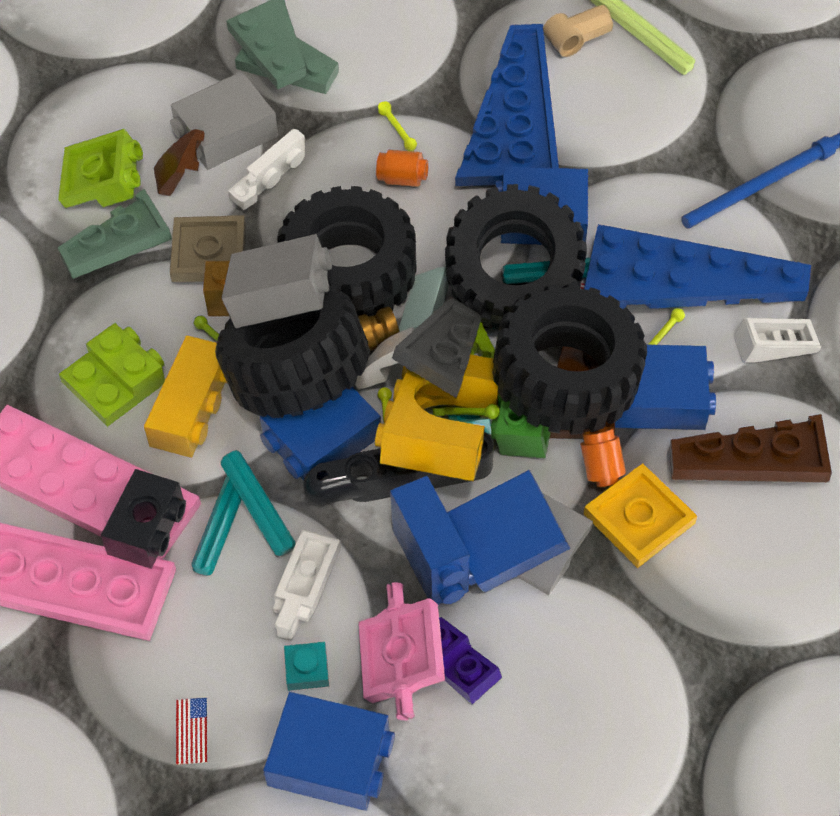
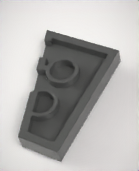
M451 297L395 347L392 359L457 398L482 315Z

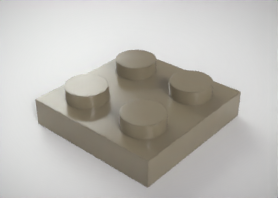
M245 216L174 217L170 262L171 281H204L205 261H230L231 254L245 251Z

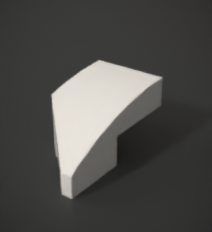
M414 327L387 338L376 348L368 358L362 376H357L355 385L358 390L387 380L392 365L398 363L392 359L395 347L415 330Z

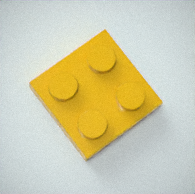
M643 463L584 507V515L593 521V524L637 569L696 524L697 515Z

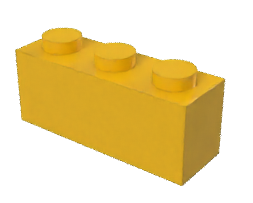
M186 335L144 425L149 447L192 458L197 446L205 442L208 433L207 423L211 414L218 412L222 399L221 391L225 383H227L216 358V342Z

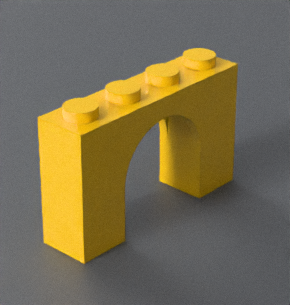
M470 354L457 398L403 366L402 379L396 380L393 401H388L384 423H379L376 432L375 446L381 447L380 464L474 481L481 460L485 426L440 418L426 412L424 409L437 405H456L467 408H486L490 404L498 405V385L494 382L492 373L494 366L493 358Z

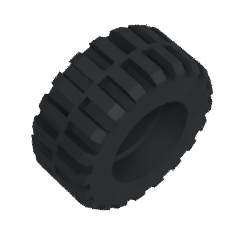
M507 184V191L499 192L497 187L486 190V198L481 200L476 195L468 201V210L460 209L454 217V226L449 227L446 237L445 264L448 284L452 287V295L455 300L460 303L462 302L465 306L482 315V325L492 328L493 323L500 324L504 314L509 312L510 306L518 299L522 298L524 300L525 294L536 289L542 292L546 286L558 284L559 288H566L567 284H578L579 288L581 286L587 255L586 242L583 241V228L580 222H573L574 212L568 205L560 208L557 196L549 192L544 197L539 194L540 188L529 185L528 191L518 190V184ZM507 233H522L537 239L547 249L550 255V265L547 272L534 282L525 285H507L496 281L484 271L480 261L481 251L495 237Z
M341 186L331 187L330 192L323 193L321 190L313 193L310 200L306 201L303 199L294 206L295 212L290 211L283 220V226L278 231V243L317 234L322 248L327 247L328 250L341 245H360L376 253L373 258L359 265L348 267L332 265V269L328 270L327 273L329 286L335 287L351 299L358 316L363 314L374 316L379 309L390 307L393 311V304L399 306L407 298V292L413 288L415 273L417 272L416 234L414 226L410 224V217L405 210L399 209V204L389 197L383 199L382 193L372 189L366 192L359 186H351V189H341Z
M558 284L549 285L542 292L536 289L525 294L524 300L522 298L516 300L500 322L492 372L494 382L498 385L497 391L503 401H510L509 408L517 416L520 417L523 414L527 417L526 422L537 428L540 424L548 427L549 432L558 434L560 430H569L570 435L583 434L584 429L588 428L590 432L603 429L606 422L608 424L615 423L622 417L623 412L629 410L637 394L647 356V344L644 341L645 335L639 323H634L635 317L627 307L624 309L620 308V302L611 295L607 298L600 295V290L589 287V290L580 289L578 284H567L566 288H559ZM550 347H571L591 356L599 364V367L588 371H568L553 366L542 358L538 352Z
M329 286V291L324 294L323 308L240 328H235L230 318L225 323L224 330L220 331L215 353L232 394L242 408L262 417H266L268 414L272 418H283L286 414L297 416L302 415L303 411L309 409L314 411L323 407V403L329 400L334 401L342 396V391L346 388L350 389L356 383L357 376H362L369 358L370 349L351 299L335 287Z

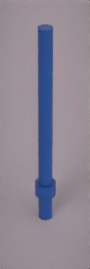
M840 132L830 138L828 136L822 137L813 142L811 148L681 217L682 224L685 228L689 229L816 160L823 161L836 153V149L840 148Z

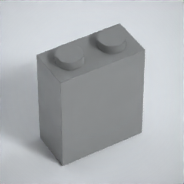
M242 71L171 104L173 119L170 120V125L177 138L180 139L193 129L204 131V141L200 143L196 154L197 159L202 162L207 170L278 137L276 113Z
M317 234L231 254L222 301L235 328L322 309L324 294L329 291L327 273L328 270L332 269L329 250L327 247L322 248Z

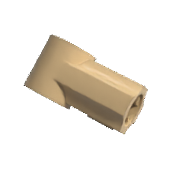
M601 5L569 18L564 13L555 14L547 20L543 31L556 50L563 57H569L576 54L582 48L584 42L611 32L613 21L610 11L605 5Z

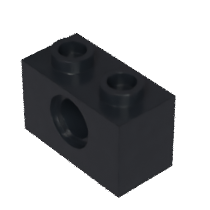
M135 469L100 535L107 555L152 569L157 557L163 556L167 550L170 540L169 533L174 522L178 523L181 521L186 509V500L183 499L180 483ZM154 517L149 522H140L144 518Z

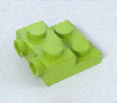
M121 129L65 147L58 201L65 208L96 199L102 207L133 199L134 188L139 187L141 184L140 175L136 169L137 161L143 159V151L139 142L133 140L125 129Z
M113 323L87 342L88 353L59 373L61 382L107 427L163 386L165 382L162 369L165 364L158 352L153 348L145 351L140 346L141 340L131 327L127 326L125 329H122L116 323Z

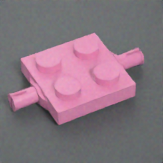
M393 582L391 583L392 585L388 584L386 586L388 607L377 616L358 622L363 697L372 704L395 697L396 718L398 720H409V718L412 719L415 716L412 694L420 688L445 681L438 604L430 598L413 604H404V586L402 583Z

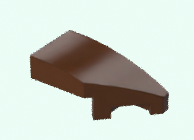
M198 129L191 130L177 140L154 166L158 194L171 196L183 177L185 169L198 171L200 162H198L196 150L200 143L204 141V131Z

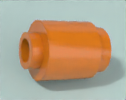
M388 150L387 153L378 154L376 164L377 180L385 181V184L419 187L421 180H427L429 163L427 159H423L422 152Z
M604 427L594 432H590V430L582 434L583 442L580 443L587 480L596 482L597 487L614 485L619 481L620 476L626 474L619 436L614 435L613 427Z

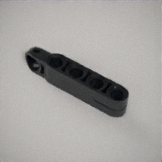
M484 432L482 456L474 481L487 477L493 469L494 441L486 432ZM381 448L358 452L348 458L319 463L307 473L303 486L305 494L311 502L328 504L349 499L357 502H369L389 498L390 490L428 476L434 489L470 481L411 469L403 472L394 471V469L401 467L380 464ZM320 472H325L328 475L324 480L317 479V475ZM360 475L368 476L366 479H356Z

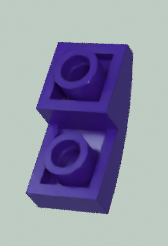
M440 617L445 681L462 697L473 704L502 679L500 669L471 647L468 636Z

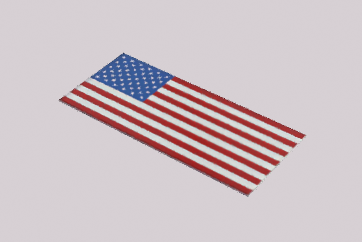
M207 698L176 700V765L206 763Z

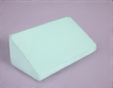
M439 267L415 275V282L413 288L410 289L399 325L400 332L411 327L416 329L444 304L449 287L446 267Z

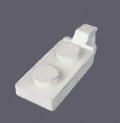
M292 129L246 168L247 175L228 190L229 199L243 210L256 203L257 196L266 188H273L285 172L290 168H296L303 161L305 156V135L297 129Z
M304 529L301 531L274 594L275 604L273 612L279 614L274 625L277 630L276 637L292 641L300 620L308 622L311 614H314L340 551L341 541L339 539Z

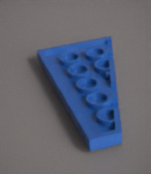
M543 24L510 25L500 52V59L491 77L490 87L485 93L476 118L469 145L466 146L461 167L458 168L455 186L496 185V180L503 181L504 166L559 168Z
M598 224L584 290H589V287L600 290V295L606 298L611 295L620 302L619 307L622 309L627 305L645 304L650 309L706 306L707 301L724 300L725 305L739 304L740 299H758L762 303L805 301L809 291L811 265Z

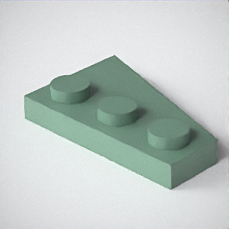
M269 0L226 20L228 31L277 89L283 88L306 76V66L285 0Z
M297 38L306 66V76L291 83V85L327 94L339 73L338 62ZM242 48L235 58L236 69L268 78Z
M145 189L135 195L136 201L126 208L120 205L110 212V219L101 225H90L58 247L61 259L72 279L172 240L169 227Z

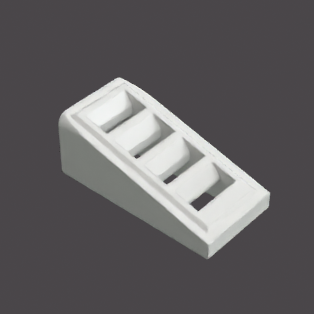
M743 318L734 334L743 363L763 362L818 353L821 349L810 319ZM796 332H798L801 341H797L795 336Z

